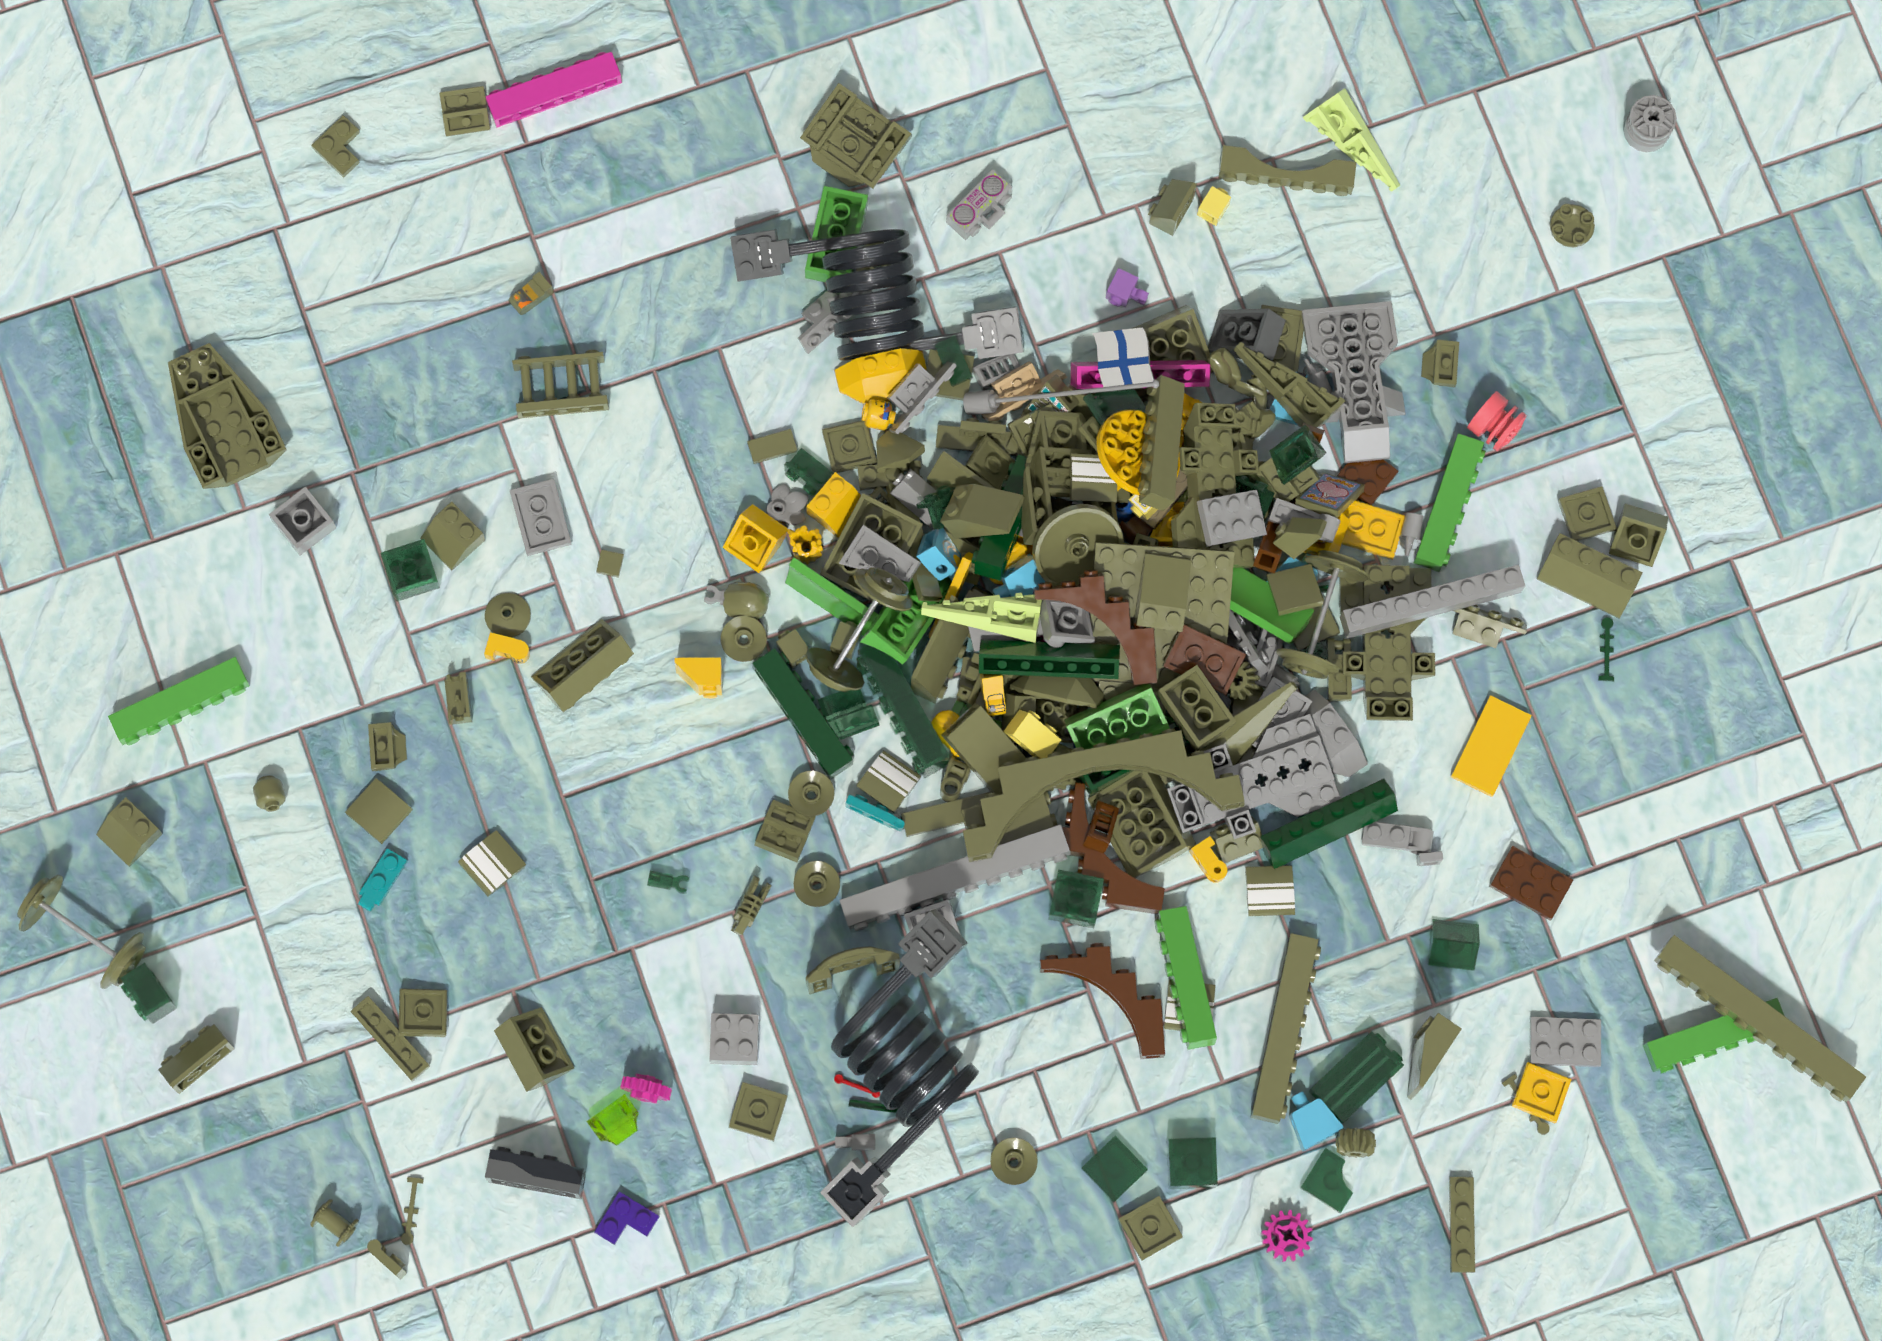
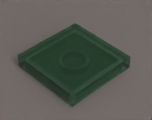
M1116 1136L1081 1168L1113 1203L1148 1171Z

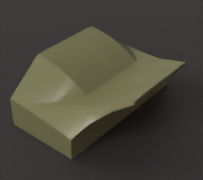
M1437 340L1430 350L1423 353L1421 377L1430 380L1433 385L1456 387L1459 342Z
M391 722L368 724L372 771L395 769L399 763L407 760L406 737L404 734L398 732Z

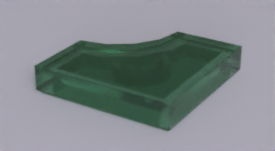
M1325 1148L1300 1189L1341 1214L1353 1192L1346 1186L1343 1180L1342 1169L1345 1160Z

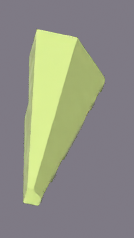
M1345 88L1303 117L1306 122H1311L1319 129L1318 132L1333 140L1335 146L1357 162L1358 165L1364 166L1373 173L1372 176L1375 179H1380L1390 187L1389 190L1391 192L1400 186Z
M1016 593L1014 597L1000 598V595L964 598L963 602L950 603V600H943L942 604L927 605V602H923L921 615L1036 643L1043 600H1035L1033 595L1023 596L1022 593Z

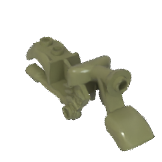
M1220 348L1212 352L1208 358V363L1214 371L1217 381L1252 398V401L1241 407V409L1235 407L1237 427L1232 428L1233 451L1253 450L1255 438L1261 436L1274 423L1276 415L1272 410L1266 409L1267 388L1255 374L1251 375L1252 379L1246 381L1247 383L1240 381L1241 372L1237 361L1228 350ZM1258 461V467L1266 461ZM1257 474L1235 476V480L1243 486L1246 492L1257 490L1265 521L1274 504L1272 494Z

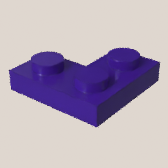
M619 1192L594 1233L613 1245L617 1243L627 1225L648 1237L660 1216Z

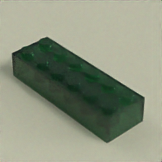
M869 645L858 649L856 666L862 676L866 674L869 682L867 685L872 695L877 694L879 697L878 705L884 715H889L890 727L895 735H900L902 741L900 744L906 755L911 754L912 766L918 775L921 773L925 779L947 767L949 754L896 660L883 651Z

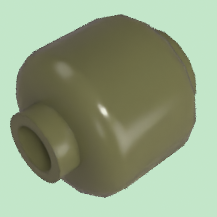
M263 776L253 786L256 805L260 809L268 812L276 811L286 800L282 781L274 776Z

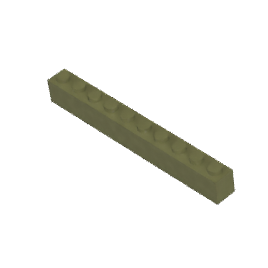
M1673 935L1654 959L1661 971L1666 974L1670 972L1677 978L1676 981L1685 988L1689 986L1696 992L1695 995L1699 999L1712 1003L1715 1006L1714 1009L1723 1016L1728 1015L1734 1020L1733 1023L1742 1030L1747 1029L1754 1034L1753 1038L1763 1045L1766 1043L1773 1048L1772 1052L1781 1059L1785 1057L1792 1063L1791 1066L1800 1073L1805 1072L1811 1077L1810 1080L1814 1084L1827 1088L1831 1091L1830 1095L1840 1102L1842 1100L1847 1102L1865 1080L1866 1076L1677 936Z

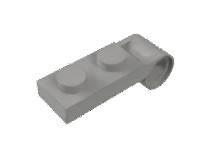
M1279 498L1276 499L1268 520L1280 524L1282 522L1286 523L1292 517L1324 519L1327 524L1320 540L1333 543L1341 522L1331 515L1319 514Z
M1374 822L1364 827L1362 845L1405 850L1417 855L1419 853H1429L1432 848L1434 831L1425 828Z

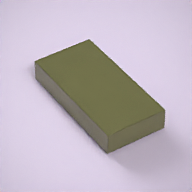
M791 429L747 441L753 464L797 452Z

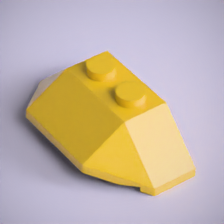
M900 348L856 358L835 369L834 372L839 392L864 404L868 403L870 399L890 401L887 397L916 363L920 364L925 370H927L923 351Z

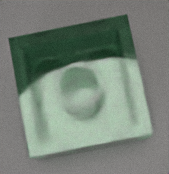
M424 539L380 553L396 602L440 588Z
M1058 869L1048 920L1094 929L1104 879Z
M145 962L121 977L124 983L121 986L122 990L132 1002L135 1000L137 1004L133 1005V1007L144 1021L148 1019L154 1024L177 1009L152 969Z
M1216 1137L1167 1140L1168 1189L1217 1187Z

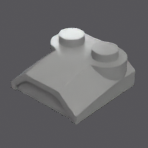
M1043 600L1040 620L1044 640L1050 646L1061 647L1065 642L1093 643L1095 641L1088 611L1061 601Z

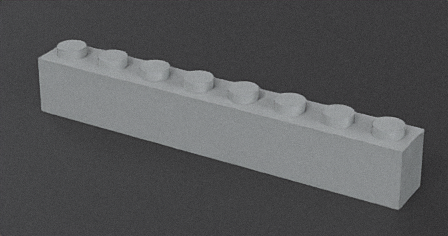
M1519 565L1343 610L1340 620L1347 639L1519 594L1525 588V583Z

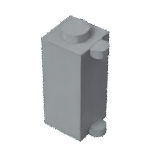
M912 469L905 475L900 473L893 481L895 487L890 494L932 529L942 519L949 501Z

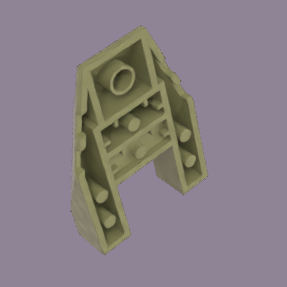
M1039 410L1023 479V496L1025 499L1022 503L1021 525L1025 545H1033L1038 530L1052 516L1050 496L1070 497V453L1098 455L1097 451L1078 429L1086 421L1082 413ZM1083 501V504L1098 506L1106 510L1118 523L1115 502Z

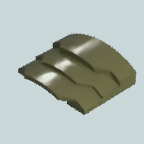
M838 83L800 139L810 145L812 161L848 187L866 184L874 189L895 158L911 139L912 133L896 122L888 120L858 99L856 94Z
M858 947L838 952L824 959L805 977L809 995L832 989V974L869 964H874L877 976L897 971L900 967V956L898 953L875 947Z

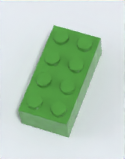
M824 186L812 240L862 233L868 206V195ZM858 246L808 254L805 278L826 282L830 277L853 272V269L840 271L825 270L822 257L830 253L858 248Z
M1141 684L1102 702L1097 708H1089L1064 719L1076 748L1083 747L1084 750L1091 749L1099 743L1111 745L1116 744V741L1119 739L1130 738L1131 741L1139 739V736L1151 733L1155 736L1164 730L1170 729L1150 684Z

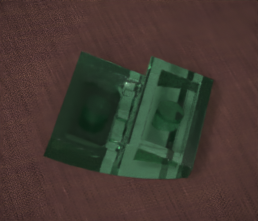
M861 689L845 692L839 691L818 699L828 723L841 740L880 726L872 704L866 705Z

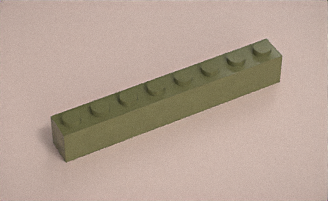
M1293 933L1289 936L1250 1118L1278 1124L1281 1118L1285 1119L1288 1105H1284L1285 1096H1290L1292 1082H1289L1290 1073H1295L1297 1060L1293 1058L1295 1050H1300L1302 1037L1298 1035L1300 1027L1304 1028L1307 1014H1303L1305 1005L1309 1006L1312 992L1308 991L1310 982L1314 983L1316 969H1313L1314 960H1319L1321 947L1317 946L1319 939Z

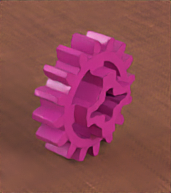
M638 1073L632 1078L623 1076L620 1089L631 1092L630 1097L657 1104L658 1100L669 1101L672 1093V1088L662 1085L663 1080Z
M1281 1210L1278 1212V1218L1273 1214L1270 1216L1272 1223H1264V1226L1268 1229L1261 1231V1235L1266 1236L1262 1244L1269 1245L1266 1252L1273 1251V1259L1280 1255L1282 1256V1262H1285L1287 1257H1290L1293 1262L1296 1260V1254L1301 1258L1304 1256L1302 1249L1307 1251L1310 1249L1306 1242L1313 1241V1238L1308 1236L1312 1228L1305 1227L1308 1220L1301 1221L1300 1213L1294 1217L1292 1216V1210H1289L1287 1215H1284ZM1280 1221H1290L1286 1226L1277 1225ZM1298 1226L1301 1229L1302 1238L1297 1234L1296 1228ZM1290 1231V1237L1293 1239H1289L1287 1242L1284 1241V1235L1281 1232ZM1271 1233L1276 1236V1239H1277V1245H1276V1246L1274 1245V1243H1273V1241H1272ZM1288 1246H1293L1295 1248L1297 1247V1249L1294 1251H1284V1249Z

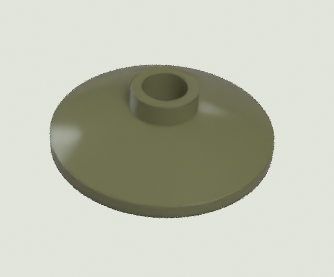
M499 594L491 599L485 609L486 625L495 634L511 638L523 633L530 623V608L527 602L517 594ZM505 610H510L511 615L505 617L503 616V612Z
M738 616L731 619L724 626L721 633V645L724 652L730 658L739 662H748L759 657L764 651L767 642L766 632L762 624L749 616ZM742 635L748 636V642L745 644L740 642Z
M818 771L802 772L790 783L788 789L789 802L795 811L804 816L813 817L821 815L833 803V784L826 775ZM814 792L816 796L814 799H809L807 794Z
M808 862L799 868L794 877L795 894L801 902L808 906L822 907L828 905L838 895L840 889L839 875L826 862ZM814 882H820L821 888L814 889L812 885Z
M1007 1138L996 1145L991 1154L990 1163L994 1175L1000 1181L1009 1185H1019L1027 1182L1034 1175L1038 1159L1036 1151L1030 1143L1020 1138ZM1012 1158L1018 1160V1165L1015 1167L1009 1164V1160Z

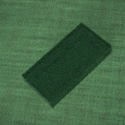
M956 336L935 344L942 365L947 361L957 365L953 370V376L949 379L952 387L973 378Z

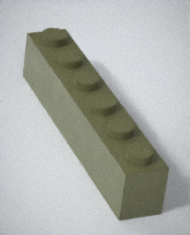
M1160 375L1156 379L1159 382V387L1156 389L1148 387L1147 389L1149 397L1145 409L1147 419L1143 429L1145 440L1142 446L1143 462L1140 466L1141 482L1138 486V492L1140 493L1139 503L1164 511L1175 501L1185 384Z

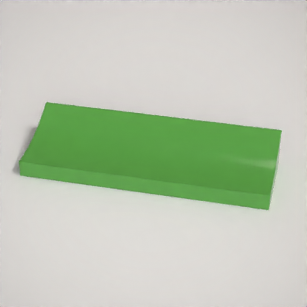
M793 558L790 562L789 572L785 581L787 585L843 623L850 621L859 625L868 610L867 606L797 559ZM874 611L862 629L863 636L878 615Z
M1233 568L1230 609L1290 644L1307 627L1314 609L1310 608L1279 616L1268 582L1244 568Z
M948 576L938 580L942 594L939 602L919 601L913 579L910 582L901 580L908 587V594L913 602L911 609L899 611L883 606L860 642L883 651L903 665L934 619L933 617L921 615L923 602H927V605L942 604L952 583Z

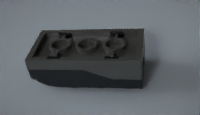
M497 1146L496 1150L490 1149L485 1178L488 1183L582 1199L586 1171L584 1168L573 1167L559 1162L555 1156L544 1155L542 1159L534 1156L532 1152L520 1151V1154H515L509 1148Z

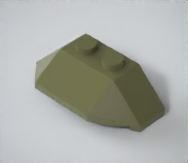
M1021 675L1010 684L1011 690H1016L1020 693L1068 704L1085 705L1091 708H1097L1104 701L1105 697L1091 678Z

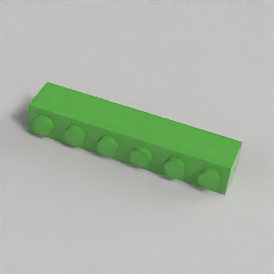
M1458 433L1414 564L1431 568L1437 572H1440L1442 566L1447 567L1451 556L1450 553H1447L1449 545L1454 546L1458 533L1454 532L1456 524L1461 525L1465 514V512L1461 511L1463 504L1468 505L1472 494L1471 491H1468L1470 483L1475 484L1479 471L1475 470L1477 462L1482 463L1486 452L1482 450L1484 442Z
M233 657L109 715L108 718L121 744L132 745L137 743L140 737L146 734L154 735L158 733L163 726L178 724L182 721L183 717L189 714L193 716L201 713L204 710L203 708L212 704V706L224 702V698L232 694L233 696L242 694L246 691L245 688L250 685L236 657Z
M1187 907L1161 910L1158 913L1157 919L1154 920L1157 933H1161L1162 941L1159 942L1161 954L1166 955L1167 963L1164 964L1166 976H1171L1170 994L1171 998H1176L1177 1002L1175 1016L1177 1021H1181L1182 1029H1180L1181 1041L1186 1043L1187 1050L1215 1045L1217 1040Z
M1778 998L1766 1001L1767 1004L1784 1015ZM1726 1015L1647 1042L1643 1045L1652 1071L1660 1070V1073L1663 1074L1673 1070V1065L1678 1063L1686 1066L1696 1062V1057L1703 1055L1704 1059L1717 1055L1716 1050L1725 1048L1726 1051L1739 1047V1042L1747 1040L1749 1044L1756 1040L1753 1038L1754 1034L1747 1029L1742 1030L1733 1023L1734 1020Z

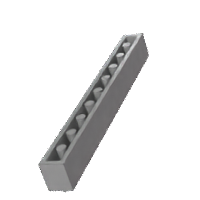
M1058 825L999 845L992 858L969 862L967 856L841 899L840 903L850 930L855 929V931L867 928L868 923L874 921L883 923L890 920L892 915L899 913V916H903L913 912L912 908L918 906L924 908L935 904L934 901L942 898L944 901L957 897L956 893L962 891L971 893L978 890V886L986 883L988 886L1001 882L1000 878L1006 876L1015 878L1022 875V871L1030 868L1032 871L1045 867L1044 863L1054 861V863L1062 862L1071 853L1062 827Z

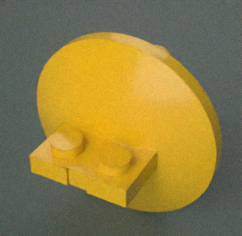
M1123 410L1114 413L1101 425L1097 435L1098 457L1106 473L1117 484V491L1123 488L1136 495H1140L1138 486L1141 482L1140 466L1143 462L1142 446L1145 440L1143 429L1147 419V414L1140 410ZM1180 456L1178 457L1177 477L1180 470Z

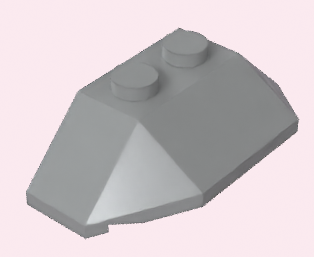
M1316 690L1307 694L1305 697L1312 700V703L1304 716L1311 715L1332 773L1350 777L1368 765L1357 739L1331 703Z

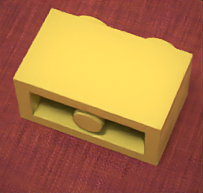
M1019 710L1003 732L1032 757H1038L1039 759L1047 758V755L1051 754L1061 741L1055 735L1057 731L1048 724L1043 725L1039 721L1040 717L1033 711Z

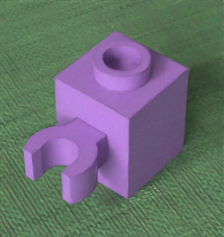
M1118 268L1106 292V299L1114 306L1126 308L1130 298L1141 305H1145L1149 293L1136 288L1139 277Z

